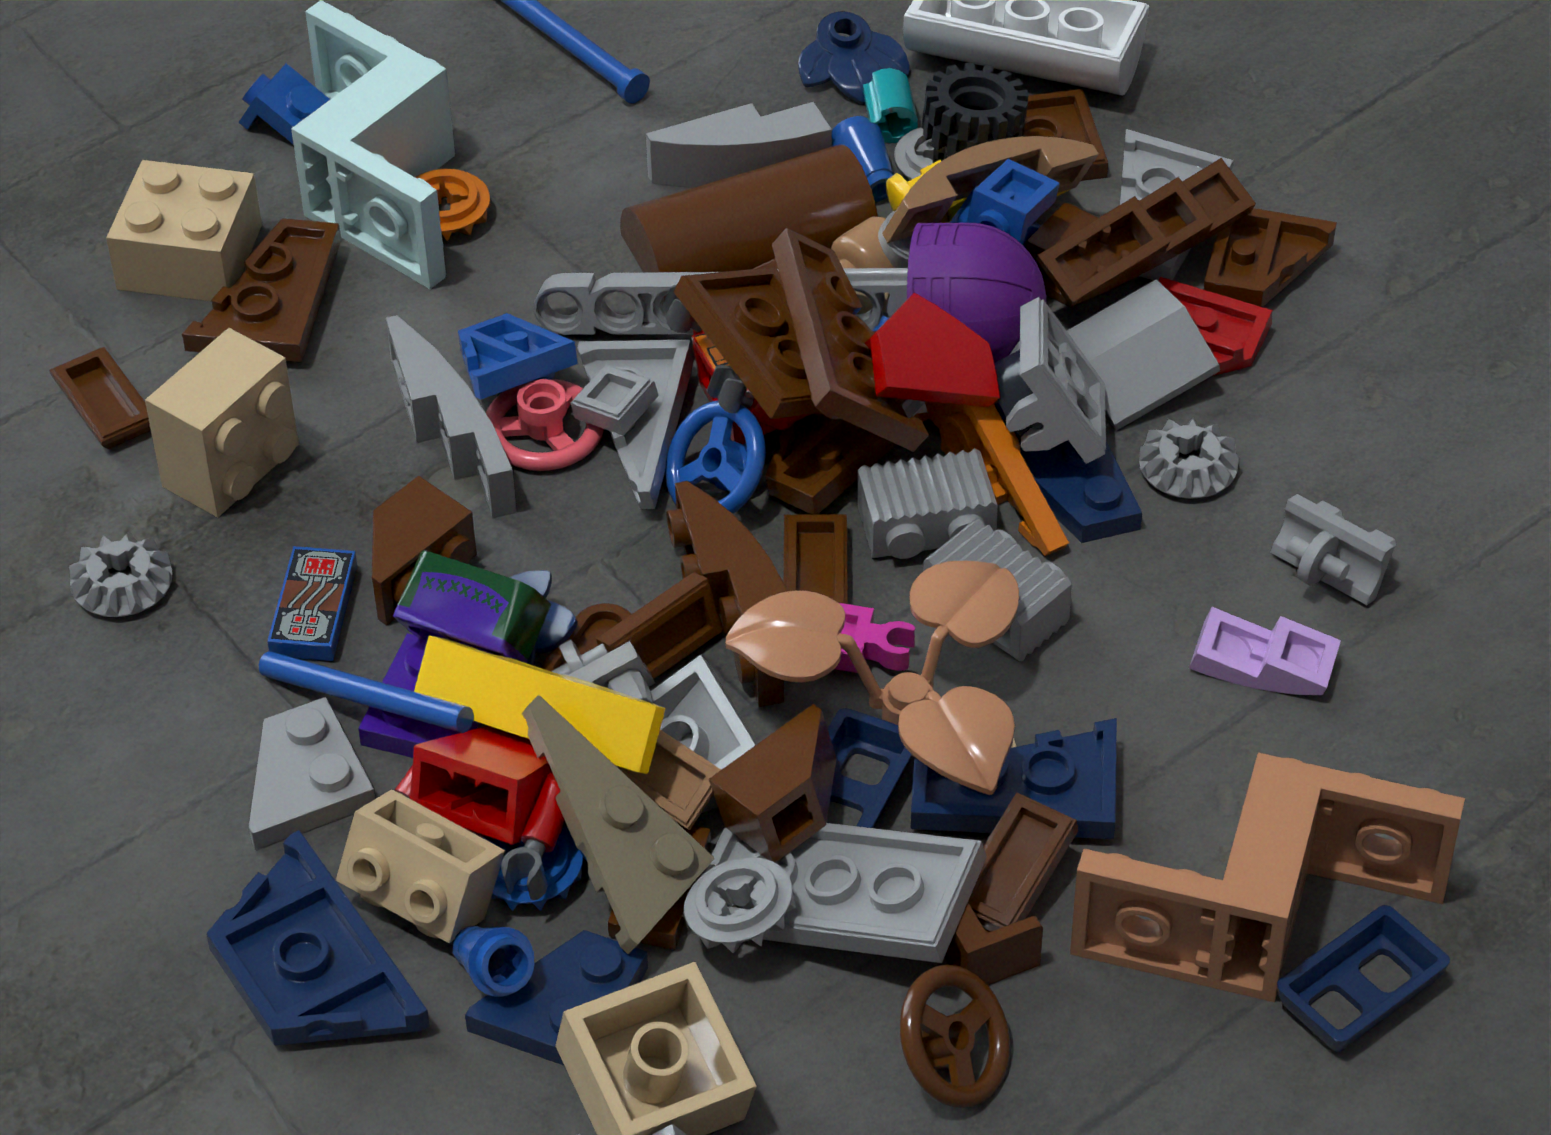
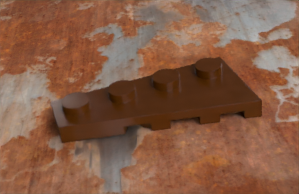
M785 228L772 243L814 406L828 418L845 420L914 452L929 434L920 418L911 416L909 419L901 405L905 399L876 396L871 349L864 344L876 331H872L865 322L856 316L863 306L835 251Z

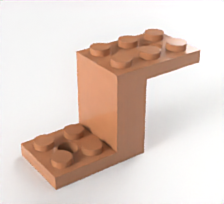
M1258 753L1223 880L1202 876L1192 870H1176L1133 860L1122 854H1106L1083 849L1076 875L1070 954L1275 1002L1278 991L1277 982L1283 972L1307 874L1443 904L1465 798L1440 793L1434 789L1416 788L1380 780L1362 773H1349L1312 765L1294 758H1281ZM1375 834H1386L1394 837L1395 839H1384ZM1137 915L1145 916L1152 920L1143 919Z

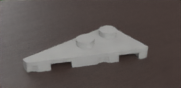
M691 340L579 341L577 348L589 382L605 364L655 381L659 396L625 435L609 431L639 508L655 509L666 469L668 449L677 428L695 360Z

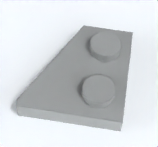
M326 697L264 719L249 821L251 842L255 850L285 840L290 834L298 830L304 833L352 815L356 810L375 800L374 788Z

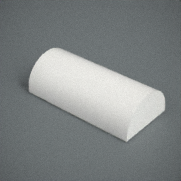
M913 0L904 15L903 38L905 47L908 50L982 66H994L996 69L1123 96L1132 82L1138 65L1146 32L1149 5L1132 0Z

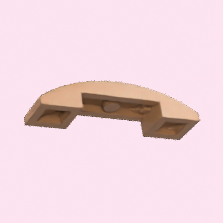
M1043 136L999 139L964 149L936 164L921 176L906 194L882 234L887 243L912 236L917 223H940L953 201L967 198L975 186H979L1007 159L1060 182L1059 193L1076 188L1099 153L1092 144L1071 139Z

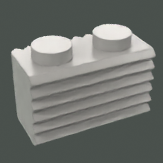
M975 448L969 453L963 450L957 455L949 452L944 457L937 454L932 459L925 455L921 460L913 457L908 462L900 459L896 464L888 461L883 466L875 463L872 467L863 465L858 469V510L872 558L892 555L895 558L906 559L924 550L940 548L973 520L978 518L981 519L984 526L990 525L993 531L997 528L998 505L981 452Z
M980 518L973 520L924 560L923 571L936 564L948 561H978L997 564L1000 568L1008 569L1014 575L1019 588L1017 614L1007 632L993 643L1018 661H1024L1027 654H1032L1035 647H1040L1044 639L1049 640L1052 633H1057L1060 626H1065L1070 618L1072 583L1063 571L1051 562L1041 563L1038 557L1033 558L1028 550L1023 551L1011 535L1003 530L993 531L990 525L984 526Z

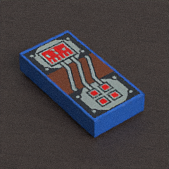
M293 546L267 641L269 651L293 658L334 660L358 566L356 551Z

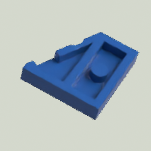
M508 313L458 330L461 355L475 397L480 400L533 380H551L555 377V372L578 364L575 341Z

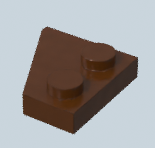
M1253 208L1250 214L1217 233L1203 290L1264 307L1333 246L1337 222Z

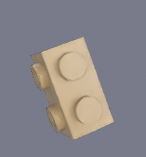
M391 789L355 811L336 881L359 893L360 897L367 903L384 907L412 922L423 934L450 943L462 929L468 926H475L485 919L505 850Z

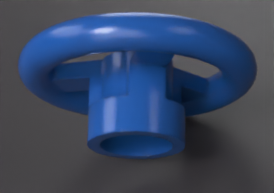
M717 400L700 406L685 418L671 440L665 469L668 491L675 505V483L688 481L695 485L702 480L713 483L717 488L730 492L718 502L732 514L736 513L746 504L760 482L766 453L762 428L753 413L743 405L740 406L737 413H728L724 411ZM713 421L708 444L701 450L697 460L684 466L685 457L693 438L701 428ZM733 422L741 428L745 436L746 445L730 440Z

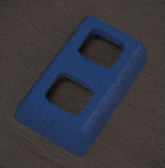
M843 708L836 713L828 727L837 757L830 802H836L862 812V816L856 826L874 828L913 755L903 745L899 736L898 725L849 708ZM861 754L882 761L889 767L878 784L868 785L841 774L848 759L852 755Z
M1382 905L1280 978L1277 982L1278 995L1282 1004L1330 1049L1340 1052L1437 981L1447 969L1450 958L1393 907ZM1385 955L1407 972L1411 979L1395 991L1387 993L1378 989L1361 974L1359 968L1374 957ZM1335 991L1357 1008L1361 1016L1345 1028L1338 1030L1312 1008L1310 1004L1325 993Z

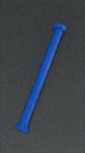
M500 0L616 86L618 95L626 102L635 103L647 93L650 85L648 75L637 68L630 70L537 0Z

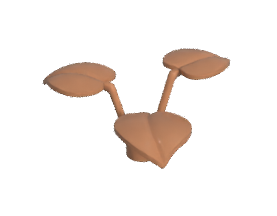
M948 561L936 564L923 571L912 584L909 596L910 609L917 621L937 629L931 637L922 674L919 675L912 672L898 674L887 683L884 689H880L854 638L847 634H841L845 625L844 608L828 596L810 591H788L770 596L749 608L728 632L725 642L726 649L740 654L760 671L772 677L790 682L815 681L829 674L840 662L841 649L845 650L869 693L870 707L882 709V720L898 725L900 739L905 748L914 757L954 782L988 795H992L995 792L1003 764L1013 743L1015 724L1010 708L998 696L980 688L971 686L956 687L941 697L939 693L933 690L934 674L942 644L948 634L964 646L980 648L1002 637L1012 625L1018 610L1019 588L1014 575L1008 569L1000 568L997 564L987 562Z

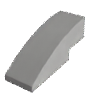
M814 102L762 117L753 104L750 103L646 133L648 178L652 184L694 188L832 147V129Z

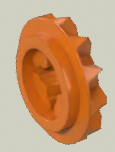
M438 169L415 177L425 180L437 190L438 206L441 204V198L447 197V203H450V210L439 211L441 233L447 241L451 233L460 232L465 235H471L474 224L486 222L487 209L491 206L490 194L485 183L475 175L456 169Z

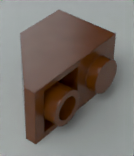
M417 476L373 510L372 582L377 617L386 626L396 619L393 617V614L421 551L432 552L469 564L471 559L477 555L472 511L420 476Z
M812 704L709 778L725 827L766 859L775 863L825 827L827 823L837 757L822 709Z

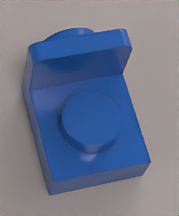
M1007 159L974 189L967 223H978L997 228L1024 245L1027 228L1055 203L1060 182Z

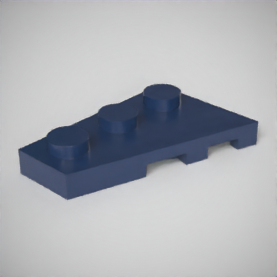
M1117 718L1094 722V728L1091 732L1062 737L1060 731L1055 730L1036 734L1035 743L1010 748L1003 764L996 790L992 795L954 782L918 759H914L911 829L992 833L1017 792L1077 820L1078 832L1075 837L1114 839Z

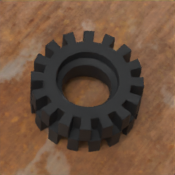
M965 63L964 71H960L956 65L947 67L946 74L939 70L933 74V81L928 80L926 85L922 119L925 139H932L931 146L936 150L946 146V155L951 156L982 143L1023 137L1029 97L1027 90H1023L1024 84L1019 79L1011 81V73L1005 70L998 75L994 74V66L984 65L983 71L975 70V63Z

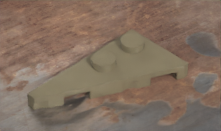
M538 695L522 713L527 721L528 737L537 758L546 756L560 788V793L555 797L576 847L586 856L588 874L596 893L603 890L606 893L621 928L615 935L620 947L629 954L715 858Z

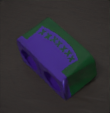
M421 551L393 617L417 638L428 641L429 636L445 638L490 654L509 657L527 663L552 604L536 589L521 581L432 552Z

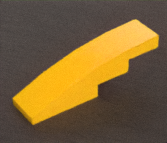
M435 636L428 637L414 692L470 707L474 713L473 721L528 739V725L522 713L540 695L614 765L645 774L649 772L666 709L573 676L553 673L509 657L490 654L449 639Z

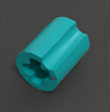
M892 68L880 69L872 73L873 79L871 82L863 84V95L868 119L871 123H875L881 128L885 143H898L904 135L918 127V117L911 86L906 74L900 70Z

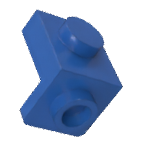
M286 63L272 79L262 74L253 83L242 98L249 107L238 123L248 130L260 117L293 144L291 128L330 99Z

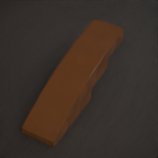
M1220 158L1184 181L1177 177L1141 200H1138L1136 196L1130 198L1040 253L1036 260L1072 307L1111 290L1205 241L1250 214L1256 203L1224 160Z

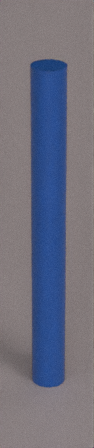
M268 651L263 654L259 661V672L264 677L460 733L467 732L474 720V713L470 707Z

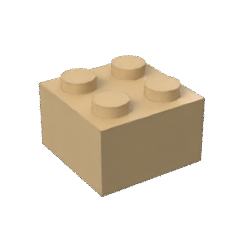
M142 160L106 237L116 289L211 301L223 286L231 288L241 277L245 267V260L249 257L262 227L254 173Z
M231 328L225 330L145 399L162 487L217 518L237 500L247 496L262 477L278 463L287 460L299 445L285 357Z
M696 962L563 1012L555 1046L597 1135H652L671 1124L687 1135H707L745 1119L757 1086Z

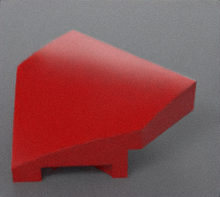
M1159 278L1158 281L1186 307L1219 363L1220 371L1214 375L1252 366L1272 325V310L1167 278Z
M915 292L864 343L871 349L875 391L878 397L989 407L1000 398L990 344L961 321Z

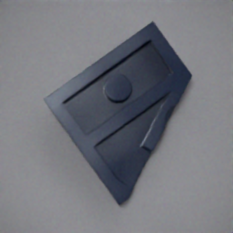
M583 930L534 963L533 974L524 987L513 994L503 997L487 995L470 1006L465 1014L467 1031L564 1066L555 1046L563 1012L640 983L648 969L647 951L635 947L627 954L620 947L618 941Z

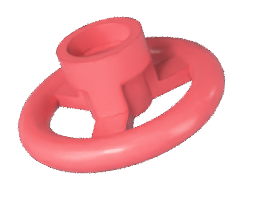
M537 379L503 391L492 401L486 414L494 425L510 465L533 471L556 470L577 463L595 449L602 438L604 428L586 422L585 431L576 442L563 430V417L571 405L570 403L582 391V387L559 379ZM513 406H518V416L504 417ZM529 435L533 439L546 441L554 451L530 452L522 450L509 443L505 437Z

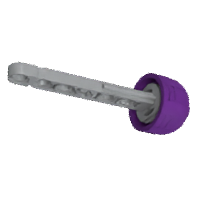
M917 223L911 238L908 268H843L854 290L865 294L871 300L873 307L870 311L856 314L871 330L876 325L878 326L882 315L890 318L915 292L961 321L990 344L994 363L1009 356L1020 341V306L1037 297H1040L1041 300L1044 299L1046 302V291L1042 274L1031 254L1021 243L1006 232L984 224ZM717 272L610 273L596 281L594 273L555 274L546 279L534 301L533 311L537 321L543 328L563 335L595 334L597 328L610 334H693L692 328L686 333H677L670 329L666 321L667 313L663 309V296L668 294L673 285L678 284L683 275ZM614 292L624 293L634 301L636 311L628 315L617 314L607 306L605 296ZM552 293H566L576 301L578 311L571 315L559 314L549 306L547 297ZM885 293L890 294L888 299L887 312L882 311L884 306Z

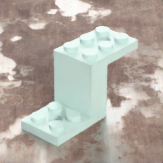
M320 0L306 10L305 13L315 86L330 100L291 128L304 216L312 221L339 223L341 238L431 290L446 278L437 190L425 180L415 177L428 171L437 170L455 156L446 68L435 60L426 58L404 46L393 37L384 35L362 23L351 14L344 13Z

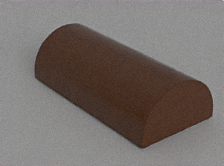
M839 144L626 207L621 213L620 229L621 236L643 273L728 272L754 269L774 259L772 243L785 228L831 249L833 242L839 236L870 217H878L871 187L860 162L847 146Z

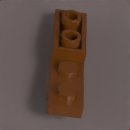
M690 482L675 483L676 509L668 510L666 518L673 548L683 546L686 554L680 556L682 579L693 572L708 578L718 613L721 616L723 629L727 636L735 622L749 608L770 596L787 592L786 587L762 546L729 510ZM734 652L739 681L741 684L751 682L758 707L784 703V680L760 671L743 656Z

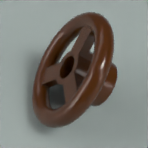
M941 965L931 968L913 982L904 999L900 1015L901 1046L913 1077L924 1091L944 1105L968 1108L984 1102L995 1093L1001 1084L1010 1056V1037L1007 1020L996 995L976 974L954 965ZM946 986L958 988L972 999L961 1013L948 1016L933 1009L926 1002L932 993ZM985 1023L989 1041L988 1058L984 1071L975 1081L970 1052L975 1042L974 1033ZM949 1067L951 1083L944 1080L936 1070Z

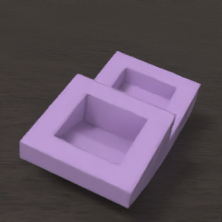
M1212 607L1203 623L1189 669L1227 682L1260 690L1297 695H1323L1328 686L1341 640L1282 616L1279 617L1271 631Z

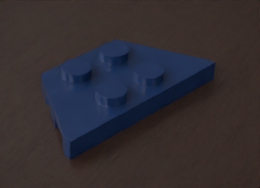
M300 830L290 834L283 842L285 854L265 876L258 872L242 890L240 901L234 907L225 910L206 933L210 951L274 1046L418 1032L430 1027L428 1010Z

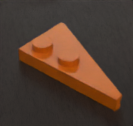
M926 401L925 405L928 413H917L913 417L920 418L921 421L930 419L940 429L942 439L941 450L946 455L949 452L957 455L962 450L969 453L974 448L979 450L997 505L1008 501L1025 519L1019 522L1018 531L1032 546H1036L1044 556L1064 549L1069 544V541L1020 453V444L1014 431L1010 432L995 405L979 407Z

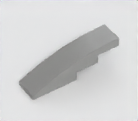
M398 315L386 317L391 362L417 443L441 438L454 480L479 475L492 518L517 513L513 469L494 425L469 386L439 351Z

